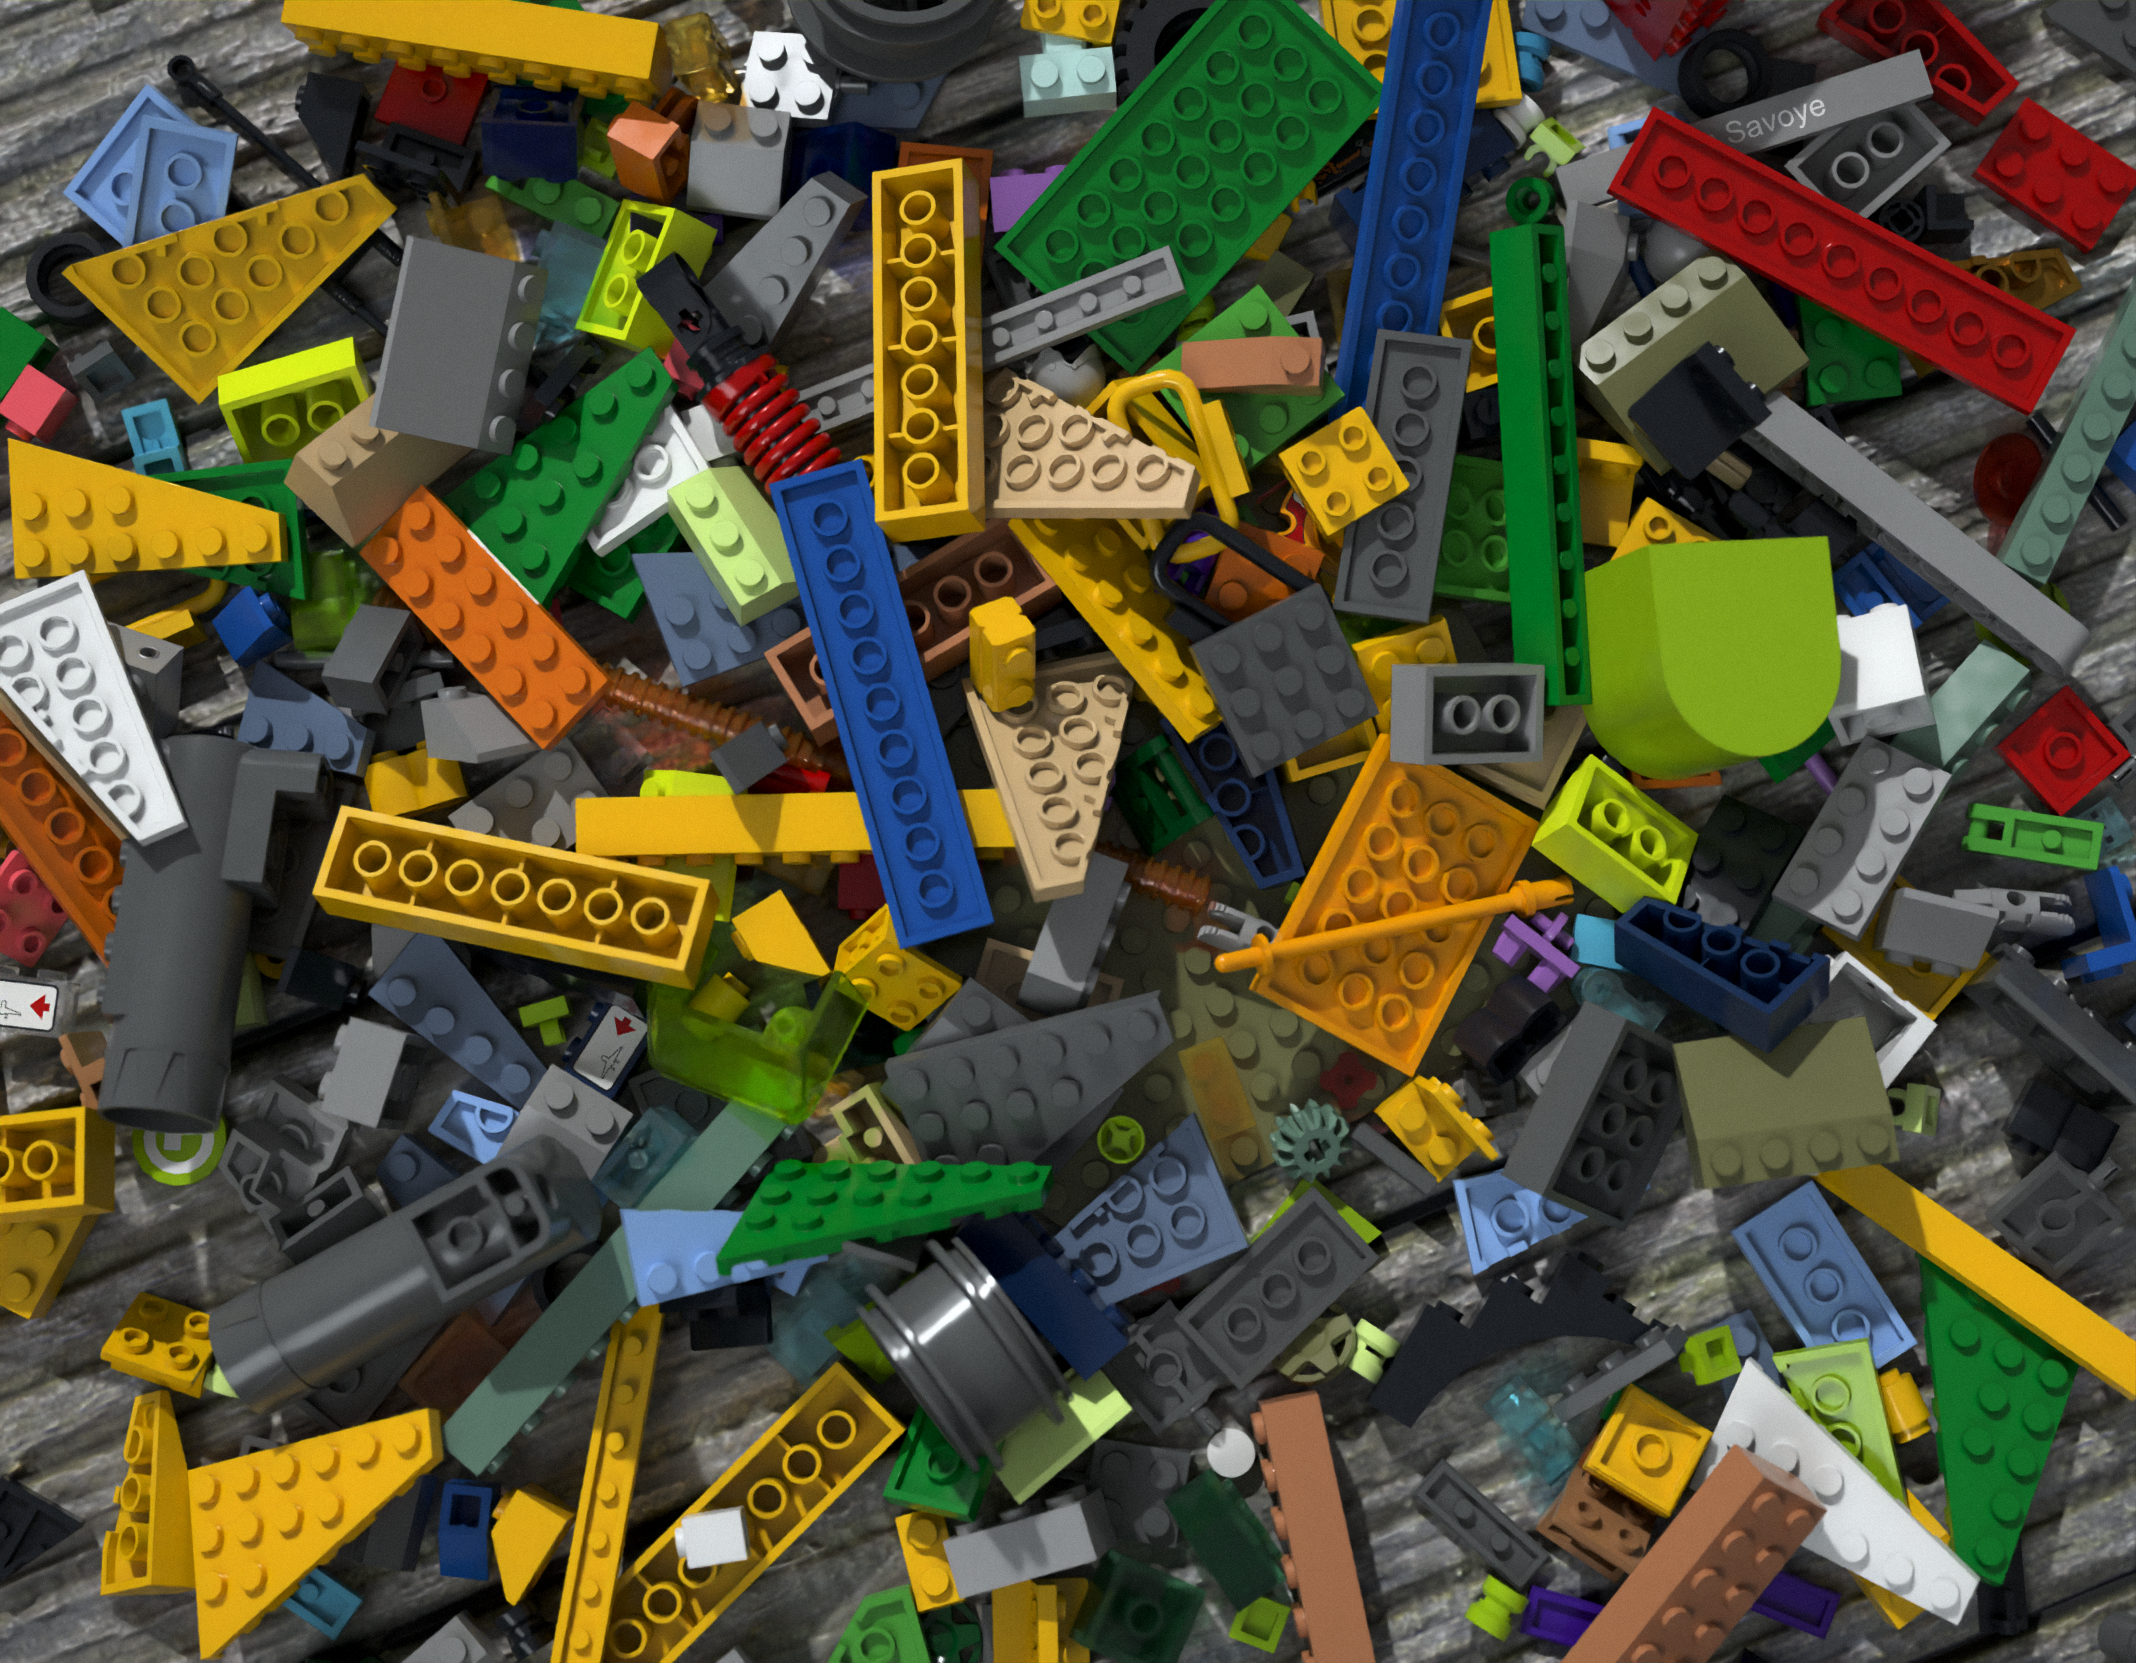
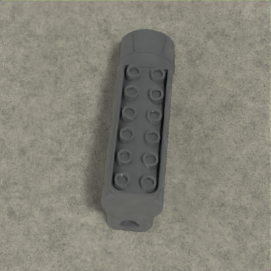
M188 734L172 736L167 739L154 738L189 827L144 847L131 833L130 839H124L121 844L120 866L125 868L122 886L116 885L113 892L112 911L113 914H117L114 932H108L105 940L104 957L105 961H109L106 980L101 979L99 981L96 994L97 1008L101 1009V1013L111 1024L107 1045L103 1051L105 1064L97 1115L106 1121L139 1130L168 1134L199 1135L214 1133L219 1130L226 1081L227 1077L231 1074L232 1068L230 1065L232 1041L253 907L278 909L291 819L330 822L334 794V773L326 755L322 753L258 748L234 739Z
M538 1134L291 1269L260 1281L216 1308L210 1314L208 1322L210 1343L216 1361L236 1395L253 1411L261 1415H270L325 1389L330 1383L346 1373L595 1241L599 1236L603 1218L601 1202L576 1154L554 1137Z

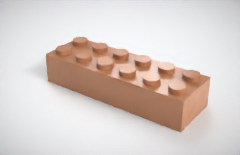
M990 518L985 521L986 531L963 534L895 575L926 683L970 658L969 612L972 608L1005 596L1013 597L1022 609V615H1026L1029 621H1032L1063 602L1058 585L1007 525L1012 518ZM808 626L763 654L773 674L818 747H821L839 736V731Z
M1313 1388L1256 1399L1258 1411L1250 1412L1255 1440L1258 1445L1265 1443L1268 1458L1260 1460L1265 1488L1268 1490V1493L1276 1492L1278 1506L1270 1508L1273 1527L1278 1541L1286 1540L1289 1553L1280 1555L1281 1565L1288 1589L1296 1588L1299 1602L1290 1603L1292 1617L1299 1638L1306 1637L1309 1650L1300 1651L1302 1663H1376L1319 1395Z
M1734 1444L1561 1663H1706L1774 1577L1781 1571L1806 1537L1813 1531L1827 1513V1509L1797 1476Z

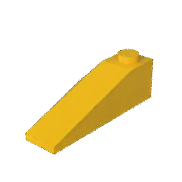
M158 1390L136 1396L123 1451L124 1459L129 1463V1468L122 1487L116 1486L113 1502L121 1505L115 1531H106L102 1551L100 1596L178 1594L196 1590L188 1468L170 1393L167 1390Z

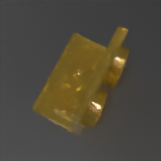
M438 191L428 194L432 208L425 210L426 218L434 237L440 236L443 244L521 262L501 198L497 194L456 208H452Z

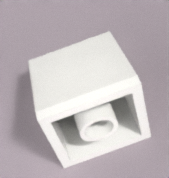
M1895 603L1881 604L1872 608L1868 614L1852 618L1849 615H1837L1841 651V678L1836 699L1828 714V718L1841 746L1862 742L1865 735L1879 738L1936 724L1915 628L1907 604L1900 606Z

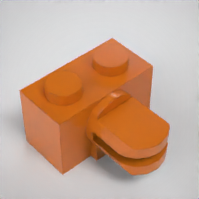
M672 86L653 110L633 100L624 113H619L613 118L606 136L622 186L638 195H643L656 205L669 207L675 196L679 194L688 182L690 143L687 134L694 126L698 98L686 95L680 88Z

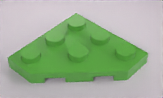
M911 1583L864 1596L827 1663H933Z

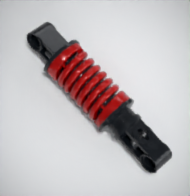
M673 251L636 280V284L644 298L660 314L673 335L690 356L685 363L691 372H698L700 379H703L702 381L705 385L698 392L696 400L699 404L704 405L715 422L723 424L722 432L727 437L733 438L732 445L735 450L740 453L744 452L743 461L747 466L755 467L754 476L758 481L766 482L764 490L769 496H772L769 487L770 483L831 467L842 458V452L837 447L824 452V449L832 442V438L828 433H821L815 438L812 436L821 429L819 419L810 418L806 422H802L803 419L810 415L811 408L808 404L800 403L794 408L791 407L800 399L798 390L790 388L781 393L780 390L789 383V378L786 374H778L775 370L777 361L771 354L773 352L771 348L766 345L752 350L748 346L747 341L743 339L745 336L743 329L740 325L731 327L700 285L699 279L692 268L680 254ZM691 313L702 314L703 318L698 322L701 330L690 329L689 325L694 321ZM885 538L889 555L892 559L895 555L890 544Z

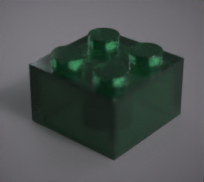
M1209 1468L1164 1500L1186 1539L1238 1612L1287 1579L1277 1564L1284 1557L1257 1515L1253 1513L1246 1503V1500L1230 1477L1221 1482L1213 1469Z
M1111 1548L1101 1557L1068 1636L1083 1647L1121 1663H1177L1207 1591L1188 1580Z

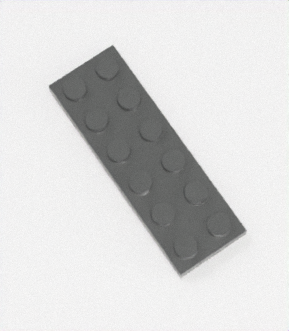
M1377 329L1364 411L1409 482V488L1407 491L1346 526L1333 603V611L1335 613L1423 625L1430 624L1474 347L1473 340Z

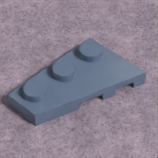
M257 659L237 740L258 748L322 753L326 755L333 771L365 778L376 731L311 692L306 686L286 676L270 663Z

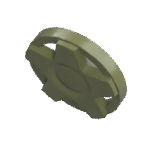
M1335 1302L1326 1310L1338 1316L1325 1318L1324 1312L1320 1314L1286 1347L1281 1360L1278 1355L1271 1361L1276 1370L1288 1381L1302 1386L1320 1385L1337 1377L1350 1363L1356 1348V1331L1351 1318ZM1346 1338L1344 1349L1338 1358L1334 1347ZM1310 1365L1320 1371L1312 1375H1300Z

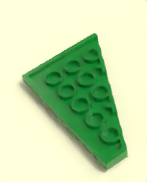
M649 346L559 412L549 425L544 423L514 445L511 456L502 454L441 500L534 598L549 611L555 593L563 587L581 556L578 550L593 525L599 526L606 514L608 502L616 497L634 466V463L631 461L645 436L653 434L659 423L661 412L670 405L680 387L658 354Z
M788 1159L774 1163L715 1258L718 1276H731V1270L735 1265L762 1260L767 1263L768 1267L785 1264L791 1260H804L843 1251L842 1242L868 1236L876 1239L877 1243H882L901 1236H914L951 1227V1218L979 1213L987 1220L1001 1217L1011 1212H1024L1042 1208L1054 1185L1052 1166H1036L1031 1162H1018L1012 1165H988L982 1161H973L964 1165H941L937 1161H924L918 1164H894L892 1161L880 1160L871 1164H848L844 1160H831L826 1163H802L800 1160Z
M1916 1251L1915 1258H1919L1922 1291L1919 1292L1920 1305L1925 1314L1923 1331L1927 1365H1931L1934 1398L1931 1399L1932 1410L1938 1424L1935 1436L1939 1471L1943 1473L1947 1506L1944 1507L1945 1523L1950 1531L1948 1547L1981 1578V1581L1993 1587H1998L2003 1584L2079 1364Z

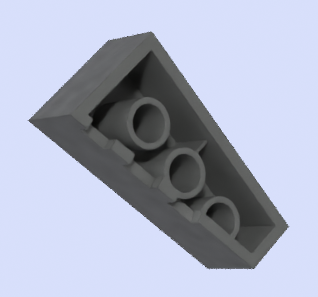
M831 171L810 178L703 288L731 327L740 325L745 332L743 339L747 341L748 346L752 350L768 345L773 351L772 355L779 353L868 199L867 195ZM691 313L699 321L703 318L701 313Z

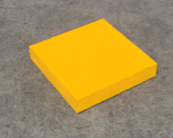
M1629 1383L1623 1389L1582 1468L1666 1519L1671 1516L1714 1433L1634 1384Z

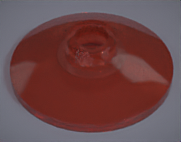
M2004 433L1995 437L1984 448L1975 467L1973 492L1976 505L1982 516L1996 526L2011 527L2043 462L2039 448L2026 435Z

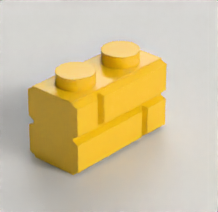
M1005 596L972 608L969 612L970 680L978 692L983 693V699L992 712L999 713L1032 701L1035 697L1036 629L1027 616L1022 615V609L1013 597Z

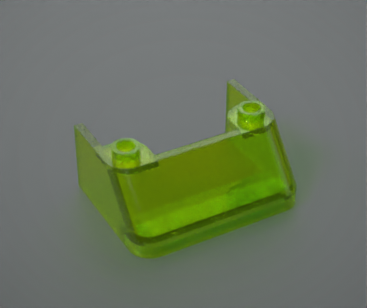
M710 938L694 990L648 981L647 1058L650 1065L667 1079L789 1125L805 1121L814 1112L869 1006V1003L843 972L835 970L813 1012L796 1006L783 1008L772 1016L763 1034L688 1007L720 951Z

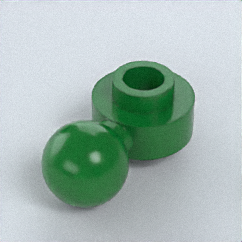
M1524 177L1518 179L1510 186L1506 195L1507 211L1515 221L1519 222L1518 226L1529 223H1543L1552 215L1556 206V195L1553 187L1541 178ZM1533 193H1537L1540 202L1538 207L1533 210L1530 207L1529 199Z

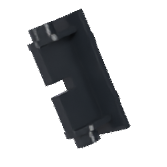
M2021 1534L2019 1535L2003 1584L1993 1587L1980 1580L1976 1587L1979 1632L1999 1631L2003 1635L2019 1634V1630L2029 1629Z

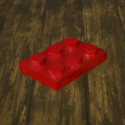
M2028 97L2018 107L1971 175V177L2085 254L2094 247L2136 186L2135 169Z

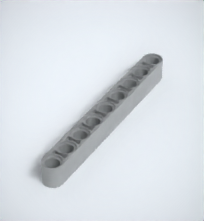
M1779 390L1766 397L1767 403L1765 405L1772 414L1758 427L1745 432L1739 437L1817 498L1823 494L1824 496L1821 499L1845 518L1849 514L1856 519L1857 529L2040 670L2057 678H2062L2066 675L2092 640L2091 633L2083 624Z

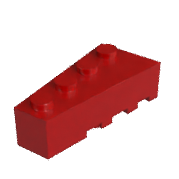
M1834 0L1820 13L1815 25L1816 28L1872 63L1919 49L1934 92L1930 99L1976 128L2011 97L2020 84L1940 0Z

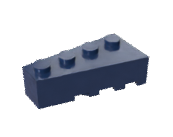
M1488 108L1474 110L1459 205L1474 193L1471 188L1483 179L1491 183L1511 168L1509 161L1513 157L1516 146ZM1368 174L1364 177L1365 181L1355 189L1354 194L1349 187H1346L1334 195L1328 218L1354 256Z
M1167 718L1158 720L1259 889L1266 892L1292 884L1293 881L1305 880L1308 871L1276 767L1255 778L1249 777L1223 721L1213 730L1188 744Z
M1648 896L1641 898L1614 923L1616 963L1768 1054L1829 997L1830 957L1814 952L1810 958L1792 952L1791 944L1773 938L1768 944L1747 937L1743 928L1729 923L1726 926H1715L1703 922L1701 914Z
M1030 1210L1011 1212L1001 1217L985 1220L983 1215L974 1213L962 1221L955 1236L967 1246L995 1282L1084 1381H1087L1129 1343L1131 1333L1127 1328L1131 1324L1127 1317L1115 1304L1110 1303L1107 1306L1096 1293L1098 1286L1081 1267L1076 1268L1064 1254L1065 1249L1049 1231H1045Z

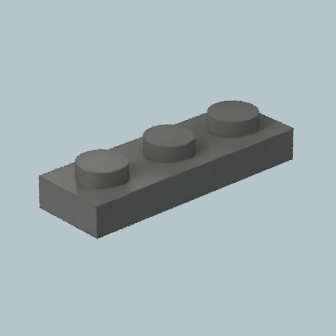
M1678 1323L1664 1332L1658 1326L1654 1327L1634 1342L1637 1348L1624 1355L1619 1349L1599 1362L1597 1367L1600 1371L1589 1378H1586L1582 1372L1564 1383L1559 1388L1563 1395L1551 1409L1560 1422L1564 1424L1676 1356L1689 1340Z

